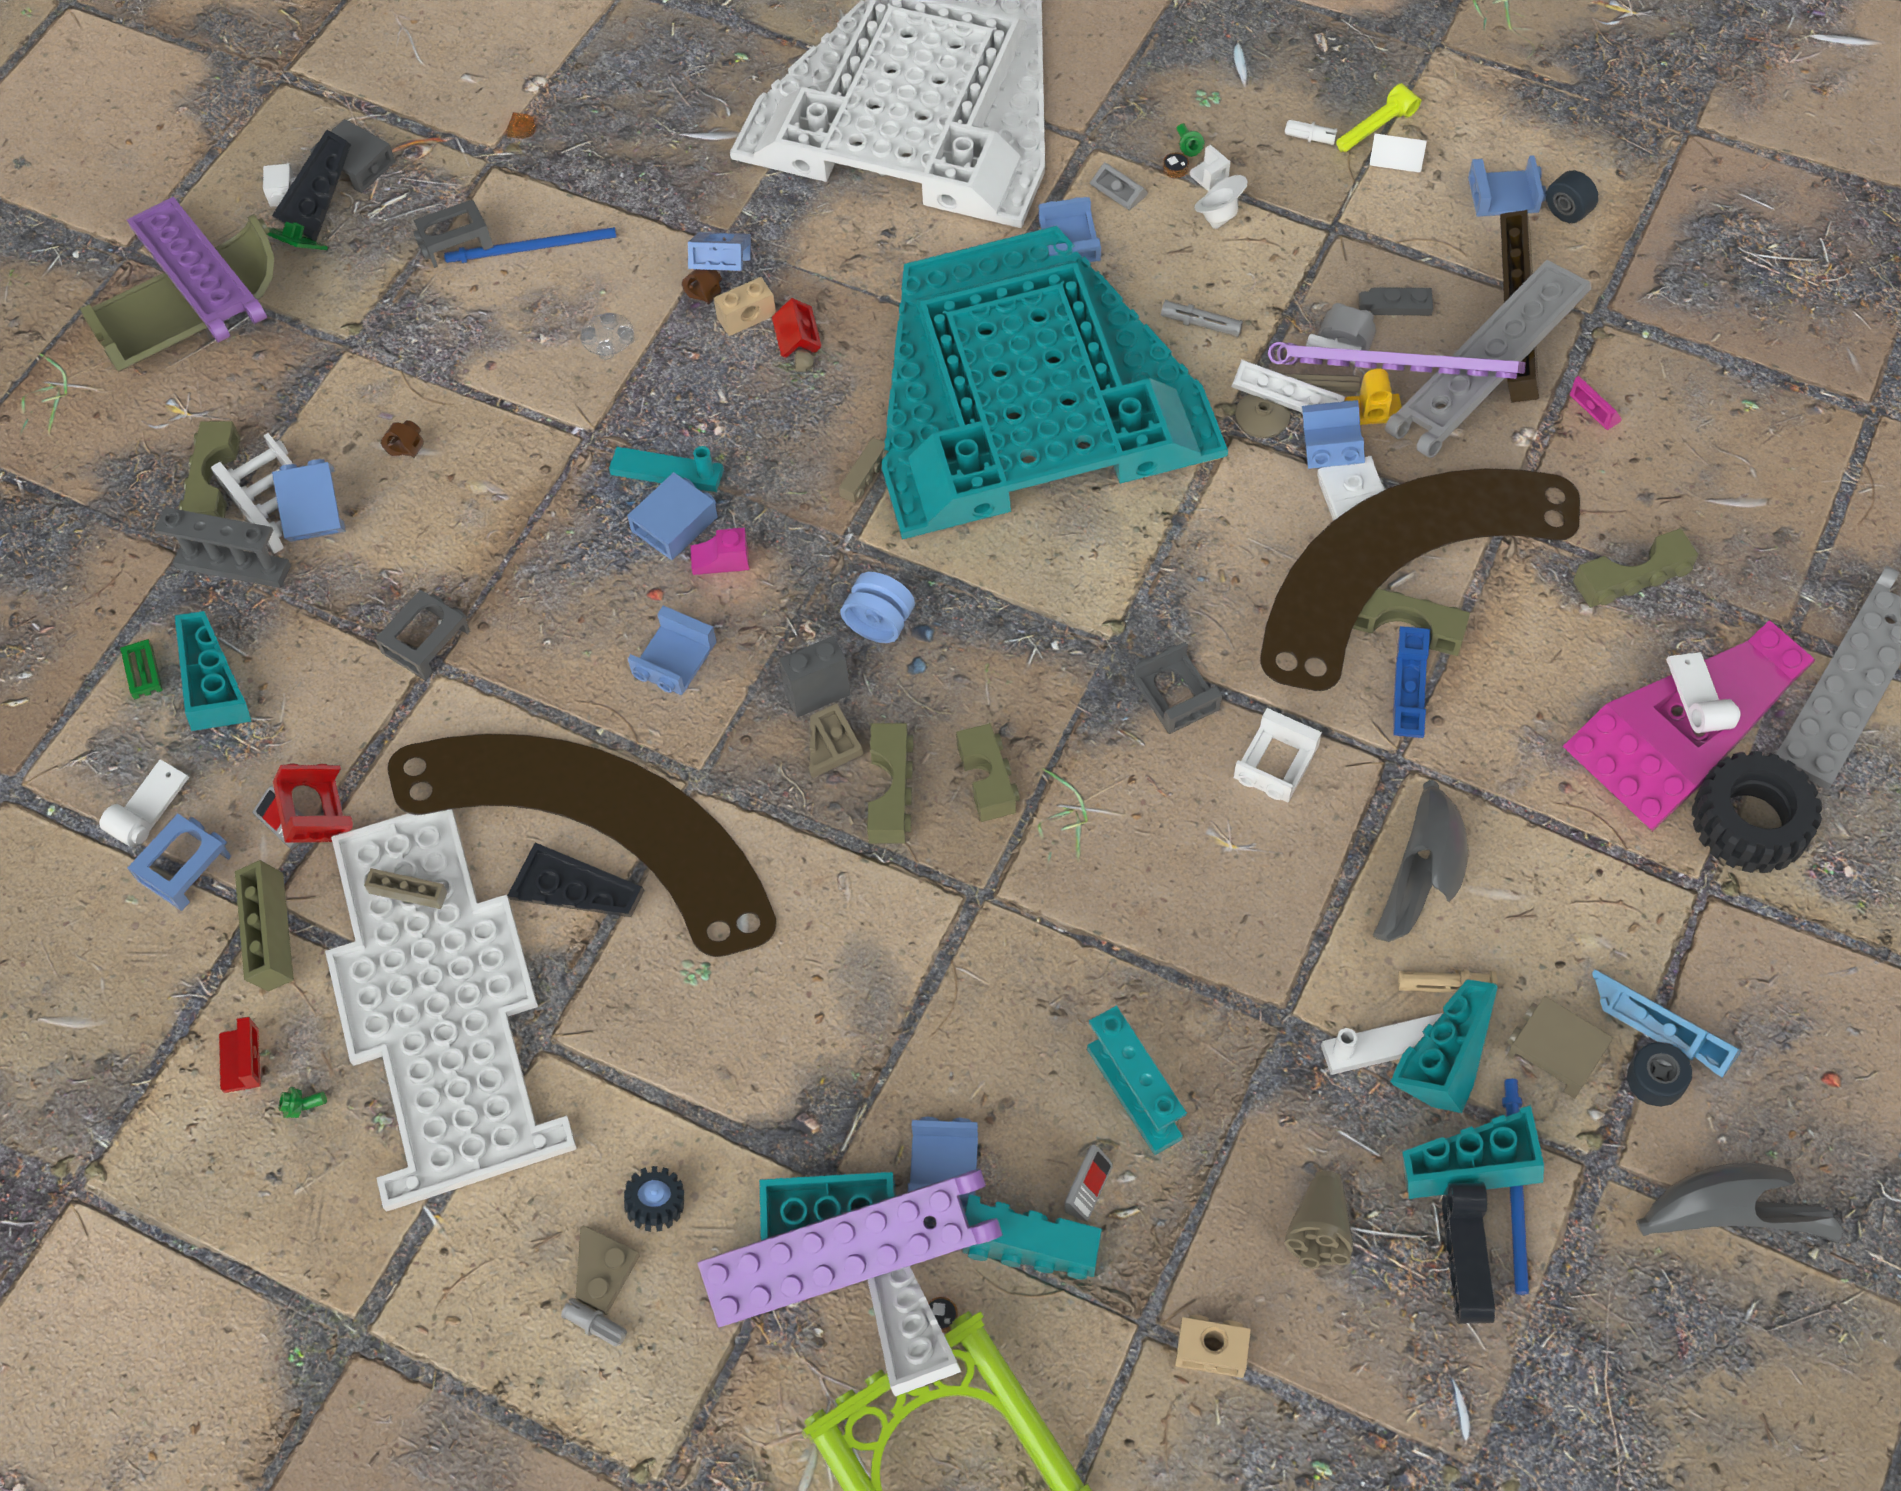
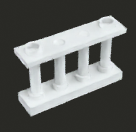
M267 433L264 435V438L270 449L235 470L232 468L227 470L221 462L211 466V469L218 483L250 523L273 528L274 531L267 545L275 554L284 548L279 539L283 535L281 520L276 523L274 521L269 523L266 519L269 518L268 514L278 509L277 497L262 505L260 503L254 505L252 502L255 500L254 497L274 485L272 473L249 487L244 486L241 488L238 485L241 483L240 479L275 458L282 466L293 464L287 457L288 451L280 440L275 442L270 434Z

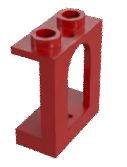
M295 763L280 765L273 780V786L285 843L332 842V836L351 831L353 827L351 816H343L335 781L341 770L340 765H298ZM302 785L315 789L320 796L324 816H296L292 790Z

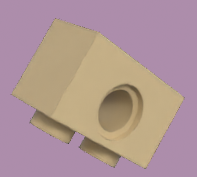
M762 277L713 297L717 319L728 336L765 321L776 313L773 293Z
M1189 1315V1318L1182 1317L1175 1367L1243 1378L1247 1366L1251 1329L1244 1328L1243 1324L1237 1321L1226 1320L1223 1321V1324L1209 1322V1318L1202 1315ZM1208 1338H1216L1221 1342L1222 1348L1218 1351H1211L1205 1346L1204 1341Z

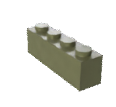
M259 860L235 871L243 973L245 981L266 991H271L293 981L294 977L284 876L281 871Z

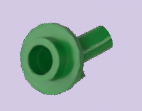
M1185 123L1178 125L1176 130L1181 137L1178 143L1180 150L1186 156L1193 157L1198 155L1204 148L1203 136L1197 131H1189Z
M291 1086L287 1092H282L278 1109L283 1111L284 1118H299L301 1111L327 1103V1098L324 1092L302 1098V1090Z

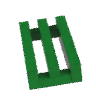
M146 639L121 647L120 650L128 686L133 699H139V695L143 693L145 696L151 695L153 690H156L157 693L163 691L150 640ZM142 649H145L152 678L151 683L148 681ZM132 652H135L142 683L138 687L130 656Z

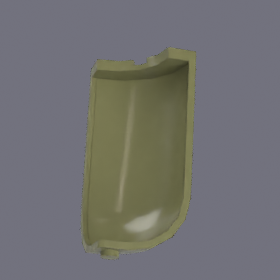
M253 214L248 217L246 226L240 232L215 247V249L251 294L259 300L263 297L273 278L274 254L266 235L270 233L267 225L262 218L257 219ZM165 272L94 307L88 304L80 308L83 317L118 372L208 329Z

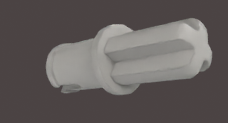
M571 1298L562 1310L561 1317L585 1329L586 1335L591 1336L594 1334L613 1346H620L627 1335L625 1328L605 1318L601 1310L594 1311L574 1298Z

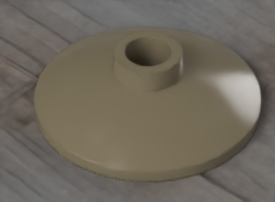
M1249 394L1238 403L1235 410V420L1240 429L1248 435L1257 438H1270L1279 435L1287 428L1290 421V410L1288 407Z

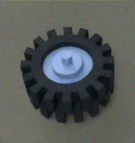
M652 1166V1172L648 1173L645 1167L640 1169V1176L635 1172L631 1176V1181H627L626 1190H624V1210L630 1223L635 1220V1227L640 1229L642 1224H645V1231L651 1232V1226H656V1231L659 1232L662 1231V1224L670 1228L673 1226V1220L677 1222L680 1219V1212L683 1213L684 1189L681 1180L678 1181L676 1173L673 1172L669 1176V1169L663 1167L662 1172H658V1166Z

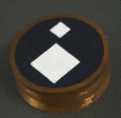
M1170 153L1164 158L1163 171L1167 176L1180 178L1187 174L1189 160L1184 154Z
M936 1297L930 1300L928 1304L942 1332L947 1333L951 1331L949 1325L958 1318V1310L954 1302L946 1297Z

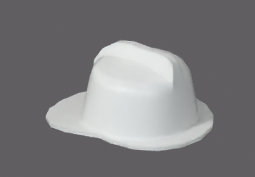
M1233 175L1221 180L1195 204L1194 209L1197 212L1203 213L1214 229H1218L1237 215L1238 197L1245 190L1248 183L1246 177Z

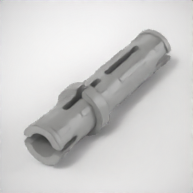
M1165 300L1161 311L1162 317L1182 321L1183 325L1189 326L1193 324L1239 337L1243 325V320H1236L1200 310L1192 304L1186 306ZM1205 319L1212 320V321L1219 322V323H1223V324H1226V325L1214 323V322H1211V321H1207V320H1205Z

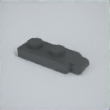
M1374 287L1369 292L1359 293L1360 310L1370 311L1373 315L1432 316V288Z

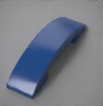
M1400 626L1393 700V735L1424 738L1426 666L1429 656L1430 629Z

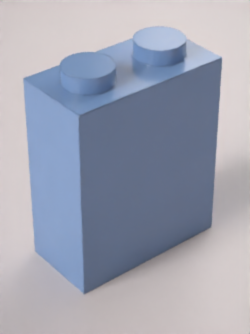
M673 472L634 508L627 517L631 531L670 560H673L718 518L716 501L709 493L701 492L695 488L689 479L681 478Z

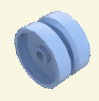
M869 571L861 573L851 589L852 593L849 594L840 609L841 617L846 625L864 638L879 643L895 642L904 627V621L909 617L915 606L914 597L902 583L890 576Z

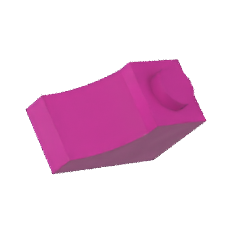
M745 528L716 530V535L712 539L701 544L691 545V569L693 575L749 570Z

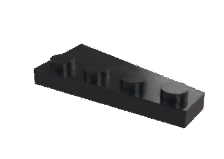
M326 130L272 216L283 224L286 222L293 224L295 222L304 226L302 235L317 242L351 144L333 132Z
M535 842L507 896L510 900L632 917L645 890L642 886Z

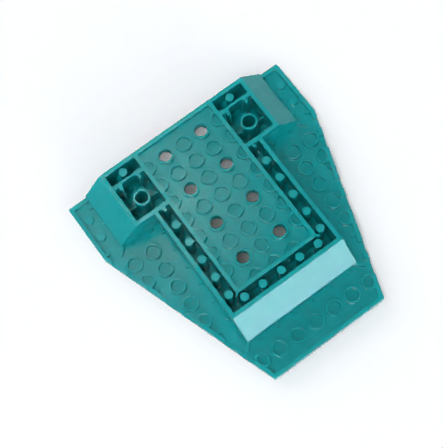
M1058 226L904 264L902 296L899 306V321L894 351V369H892V387L890 388L885 450L888 453L882 460V472L902 540L1011 512L1009 492L1112 465L1121 484L1228 456L1226 443L1203 385L1197 379L1194 380L1190 376L1189 370L1183 363L1180 364L1172 356V351L1153 330L1139 320V315L1133 309L1130 310L1122 301V296L1099 271H1095L1091 267L1090 261L1085 256L1082 257L1078 252H1072V248L1075 245ZM1066 243L1068 249L1061 251L1057 249L1056 244ZM1053 245L1058 255L1049 256L1047 246ZM1051 357L1060 359L1057 363L1047 362ZM997 371H1004L1007 373L1002 377H997L993 375ZM1066 399L1075 401L1074 404L1069 406L1062 404ZM1012 413H1019L1021 415L1018 419H1009L1007 416ZM1081 442H1087L1091 444V446L1086 449H1080L1077 447V445ZM1026 456H1033L1034 458H1036V460L1031 463H1025L1022 461V459Z

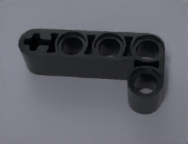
M1484 1182L1449 1183L1442 1196V1214L1455 1316L1458 1324L1494 1323L1495 1304L1483 1222L1488 1205Z

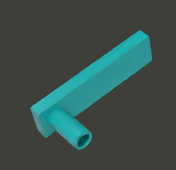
M699 446L694 450V459L616 447L609 471L610 475L663 483L674 472L681 478L689 479L698 490L717 493L724 468L723 464L712 462L710 450L705 446Z

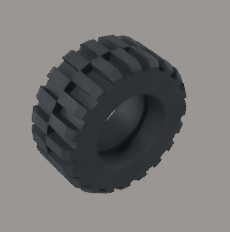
M1751 751L1749 755H1746L1745 752L1733 754L1731 758L1725 757L1718 762L1716 767H1712L1694 799L1695 802L1692 806V816L1695 818L1693 826L1697 833L1701 832L1700 842L1704 847L1709 846L1712 849L1710 854L1716 859L1721 857L1727 861L1726 865L1732 868L1736 865L1740 866L1744 872L1753 873L1755 869H1759V873H1770L1774 867L1776 870L1788 867L1790 862H1795L1800 858L1817 833L1822 820L1820 814L1822 802L1820 798H1816L1819 792L1815 784H1809L1808 782L1810 777L1803 770L1799 772L1795 769L1796 764L1789 760L1784 762L1779 759V755L1772 753L1765 756L1762 755V751ZM1745 795L1762 799L1778 813L1782 826L1765 829L1747 823L1734 810L1731 798Z

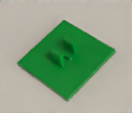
M286 222L283 229L268 227L270 233L266 235L294 247L319 250L328 249V246L302 236L304 226L295 222L293 224Z

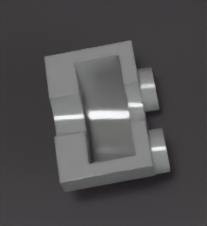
M1336 303L1326 313L1318 336L1332 340L1339 338V342L1362 347L1361 350L1369 351L1376 333L1375 323L1373 322L1374 316L1370 311L1358 310L1354 307H1346L1344 304Z

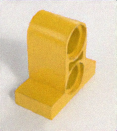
M1379 368L1365 373L1359 396H1350L1344 399V401L1358 400L1360 425L1387 423L1388 419L1402 408L1399 393L1392 394L1388 372Z

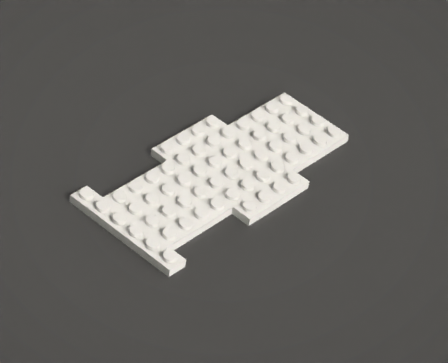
M453 809L425 815H412L408 813L332 836L355 942L325 951L348 1055L353 1066L383 1057L408 1164L407 1168L376 1178L384 1210L387 1212L576 1150L577 1147L567 1116L536 1125L508 1016L537 1008V1000L507 894L484 902H477ZM370 869L444 884L448 893L442 908L437 909L369 894L364 884Z

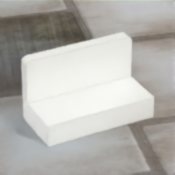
M1375 134L1370 165L1420 172L1427 141Z

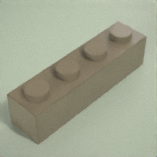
M873 437L871 438L839 486L841 498L856 503L858 498H862L866 486H870L874 474L880 471L882 460L888 453L885 450V442Z
M372 868L364 884L369 894L437 909L442 908L448 893L444 884Z

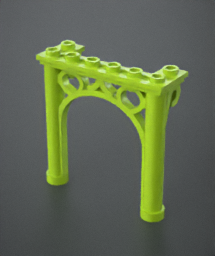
M967 1311L949 1325L951 1331L944 1335L955 1358L961 1359L966 1366V1374L960 1386L946 1385L938 1380L932 1383V1385L938 1388L936 1390L930 1391L927 1385L896 1396L895 1405L889 1411L894 1416L888 1422L886 1414L881 1409L867 1406L891 1390L888 1374H885L881 1369L864 1380L867 1387L857 1394L853 1389H850L835 1400L838 1406L827 1414L822 1408L808 1417L804 1422L806 1428L802 1430L804 1439L809 1438L811 1443H815L843 1491H883L880 1481L881 1459L886 1443L898 1424L912 1411L930 1401L950 1396L971 1397L991 1405L1003 1415L1051 1491H1092L1088 1483L1084 1485L985 1330V1325L982 1322L984 1316L981 1311L972 1316L970 1311ZM962 1344L966 1352L952 1348ZM974 1366H976L993 1394L978 1388L969 1387L974 1375ZM906 1394L911 1397H917L904 1406ZM865 1415L876 1416L881 1422V1432L877 1442H858L852 1434L853 1424ZM847 1419L843 1435L837 1425ZM852 1448L858 1451H873L870 1472L871 1480Z

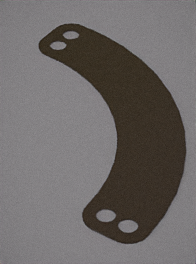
M1484 468L1450 471L1420 477L1390 487L1358 503L1331 522L1312 540L1291 567L1276 595L1266 623L1260 654V664L1263 671L1273 681L1287 686L1313 691H1325L1333 688L1341 678L1346 647L1357 618L1375 591L1392 574L1410 561L1432 550L1474 538L1527 536L1555 541L1567 540L1576 534L1580 523V495L1577 488L1568 479L1555 474L1519 469ZM1548 488H1557L1564 493L1565 501L1561 504H1554L1546 498L1545 491ZM1551 510L1559 512L1564 518V524L1560 527L1549 525L1544 518L1545 513ZM1283 652L1292 654L1297 660V667L1290 671L1281 669L1276 663V656ZM1311 658L1320 659L1326 666V673L1322 676L1309 674L1305 668V662Z
M519 734L454 736L409 744L398 749L388 762L387 770L395 802L406 813L425 815L455 808L478 806L518 807L569 818L615 840L634 854L655 874L670 893L682 914L693 944L699 951L708 956L723 957L759 947L768 942L776 930V917L760 879L743 851L722 825L694 799L666 779L634 762L597 748L566 740ZM412 758H420L425 761L426 768L423 773L411 776L405 773L404 765ZM420 782L428 783L432 787V793L425 800H415L410 796V789L413 785ZM744 914H754L759 918L760 926L752 933H744L737 926L738 919ZM723 922L727 924L730 928L729 936L723 941L710 939L707 935V929L712 923Z

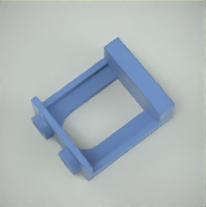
M698 232L688 241V269L741 271L743 269V261H751V234Z
M177 813L128 866V870L139 883L180 911H183L190 903L184 894L219 854L228 860L231 855L225 847L227 842L215 832L208 834L204 831V826L196 819L190 817L187 820ZM187 832L201 841V846L174 877L168 881L149 867L180 834Z

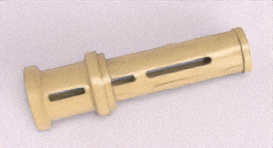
M1463 969L1459 974L1399 971L1398 991L1456 993L1467 979L1495 983L1497 985V972L1490 971L1489 974L1470 973L1467 969Z

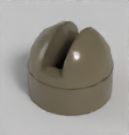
M796 350L795 372L811 370L814 364L813 355L804 350Z

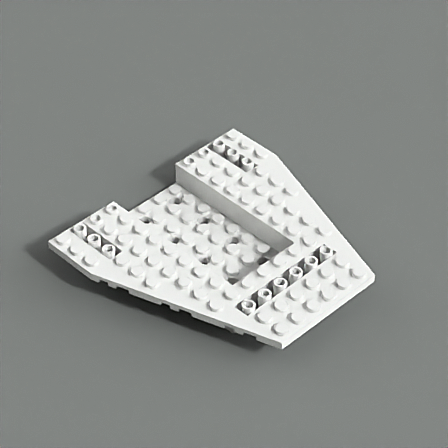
M861 0L837 23V28L830 34L826 33L821 38L819 45L816 47L812 46L788 69V74L783 79H777L771 85L772 89L767 94L763 92L757 98L730 151L732 160L827 182L835 163L922 183L923 205L1022 228L1045 173L1042 0ZM890 70H896L894 73H887ZM938 81H944L942 84H935ZM874 105L880 106L877 109H870ZM922 116L928 118L926 120H918ZM856 142H861V143H862L861 145H858V146L852 145V144H854V143H856ZM905 153L911 154L909 157H901Z

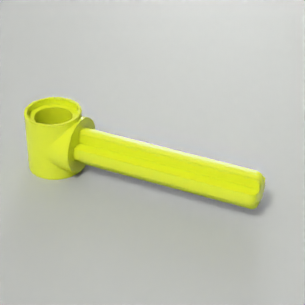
M1398 84L1389 93L1386 105L1337 139L1336 145L1338 150L1347 152L1395 116H1404L1406 118L1412 116L1418 110L1421 99L1404 84Z

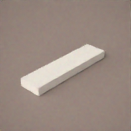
M1241 360L1232 384V388L1302 412V406L1344 402L1345 396Z

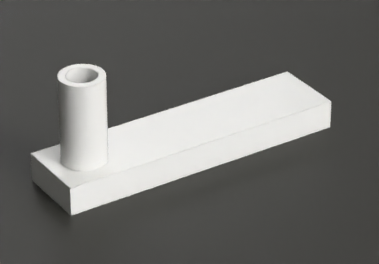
M1443 1013L1355 1033L1349 1028L1342 1029L1338 1033L1337 1038L1324 1040L1321 1044L1330 1074L1333 1075L1401 1059L1409 1046L1414 1048L1424 1036L1422 1031L1428 1024L1433 1026Z

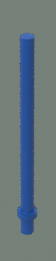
M615 227L493 245V248L483 250L482 247L472 249L460 247L458 251L445 252L444 257L446 263L457 261L467 263V260L611 239L617 238Z
M1517 1079L1504 1080L1505 1097L1502 1098V1106L1506 1108V1116L1519 1112V1108L1522 1107V1098L1518 1095ZM1523 1185L1510 1187L1515 1294L1527 1295L1529 1294L1524 1190Z

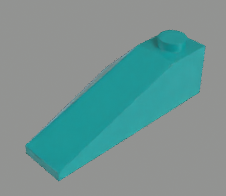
M1467 979L1444 1005V1013L1434 1025L1428 1024L1422 1031L1424 1036L1414 1048L1409 1046L1403 1053L1390 1082L1433 1108L1462 1113L1474 1087L1498 989L1495 983Z

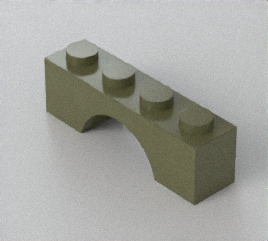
M200 421L198 433L194 434L195 448L193 455L189 457L190 471L189 476L184 481L185 495L184 500L180 501L179 510L225 518L227 503L219 488L210 485L214 474L211 466L218 462L224 465L237 459L241 437L233 421Z
M1679 528L1655 537L1649 551V561L1638 566H1624L1603 556L1579 565L1573 582L1590 608L1600 604L1607 605L1618 597L1624 595L1632 596L1648 586H1659L1667 579L1675 576L1683 577L1693 570L1699 554L1682 529Z
M1377 589L1363 607L1353 629L1372 634L1385 623L1394 621L1406 622L1417 628L1430 629L1429 649L1458 656L1470 612L1462 611L1457 607L1436 604L1426 599L1420 600L1405 596L1400 592Z
M871 723L870 752L872 764L887 771L893 781L889 790L882 797L868 802L867 833L869 844H905L906 832H911V814H906V805H912V787H907V779H913V761H908V753H913L914 737L913 735H908L907 723Z

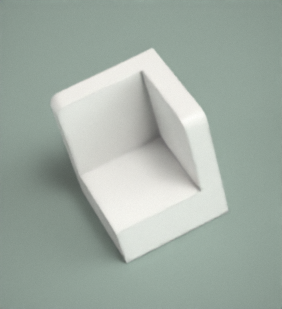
M1209 145L1205 148L1204 161L1190 170V176L1209 192L1218 182L1229 177L1230 161L1213 146Z

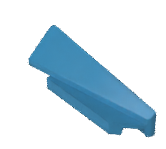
M1594 969L1592 975L1597 984L1604 1012L1657 1042L1669 1043L1679 1048L1689 1060L1692 1061L1696 1057L1714 1073L1723 1078L1742 1052L1736 1046Z

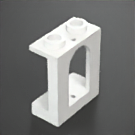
M1267 708L1262 716L1260 728L1244 757L1236 763L1234 778L1244 786L1255 787L1266 792L1273 799L1289 802L1319 747L1322 732ZM1272 738L1299 749L1283 780L1256 768Z

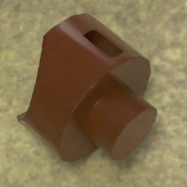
M694 269L683 279L682 287L689 298L703 300L710 304L714 301L713 297L721 294L719 283L722 281V277L717 270Z
M405 420L404 423L394 422L381 439V446L391 456L406 455L415 458L424 445V440L419 435L421 429L410 420Z

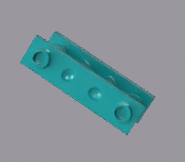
M1116 1005L1090 1019L1089 1025L1098 1039L1087 1045V1051L1154 1156L1180 1142L1183 1135L1174 1122L1186 1116L1187 1112L1118 1006Z

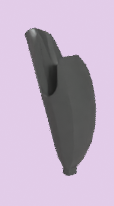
M1429 780L1423 784V792L1420 796L1412 832L1381 919L1373 933V936L1378 940L1390 942L1407 935L1412 930L1424 907L1432 885L1445 895L1447 902H1450L1461 888L1468 863L1467 831L1458 807L1439 789L1438 783L1434 780ZM1423 850H1430V854L1427 859H1424L1421 856H1419L1418 852Z
M1730 1163L1692 1173L1671 1185L1652 1204L1646 1216L1636 1220L1639 1231L1643 1236L1652 1233L1708 1227L1749 1226L1802 1232L1839 1244L1843 1234V1227L1831 1211L1825 1207L1756 1202L1758 1197L1766 1190L1785 1187L1795 1183V1179L1788 1169L1763 1163Z

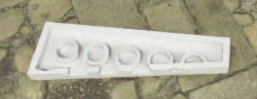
M907 1266L868 1279L890 1388L894 1396L961 1372L959 1364L911 1267Z

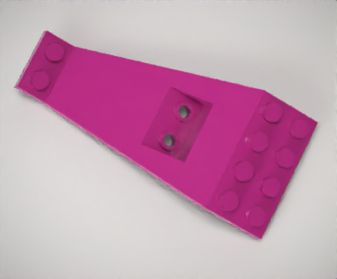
M1769 620L1748 641L1704 660L1719 700L1731 699L1740 709V720L1735 728L1706 732L1701 737L1694 734L1695 731L1690 725L1673 676L1670 675L1605 704L1563 745V748L1653 832L1698 789L1712 767H1716L1718 762L1735 748L1789 686L1815 662V659L1772 621ZM1681 707L1684 711L1682 715L1674 716L1672 714L1673 709Z

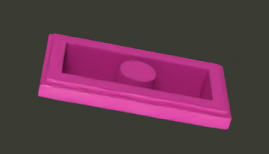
M1579 376L1575 378L1570 396L1607 430L1621 422L1622 418L1610 404Z

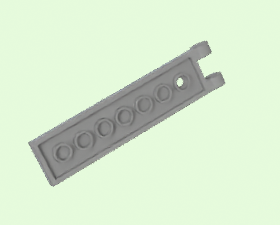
M1546 260L1452 357L1521 362L1591 290V283ZM1460 369V375L1439 373L1438 370L1397 413L1388 419L1385 431L1393 437L1401 439L1409 431L1411 423H1417L1428 430L1419 439L1417 451L1432 458L1440 451L1442 442L1504 378L1496 377L1495 371H1489L1488 377L1467 375V369ZM1440 404L1446 405L1444 408L1437 409V406Z
M1887 565L1776 755H1779L1780 760L1793 762L1796 764L1795 769L1799 772L1803 770L1810 777L1808 780L1827 790L1833 784L1901 664V597L1889 591L1900 572ZM1885 617L1892 619L1895 623H1888Z

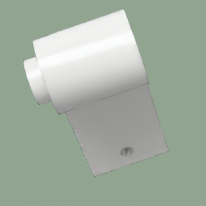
M1702 653L1668 656L1666 660L1692 729L1696 733H1705L1735 728L1740 720V709L1731 699L1719 700Z
M159 760L125 807L114 804L105 810L99 822L101 830L130 847L142 844L148 838L150 830L189 779V776L166 762Z

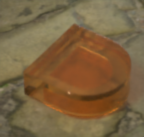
M513 112L506 129L507 136L519 139L532 136L536 131L533 117L528 114Z

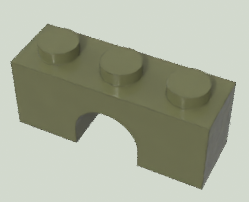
M991 723L957 731V749L964 771L983 769L990 774L983 780L972 782L973 799L980 821L984 822L1015 814L1016 802L1020 801L1017 785L1015 783L1011 784L1008 777L1011 775L1009 761L1007 758L1002 759L1000 753L1003 750L1000 734H994Z

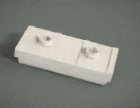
M1372 456L1365 457V463L1318 469L1319 484L1333 521L1358 503L1385 490Z

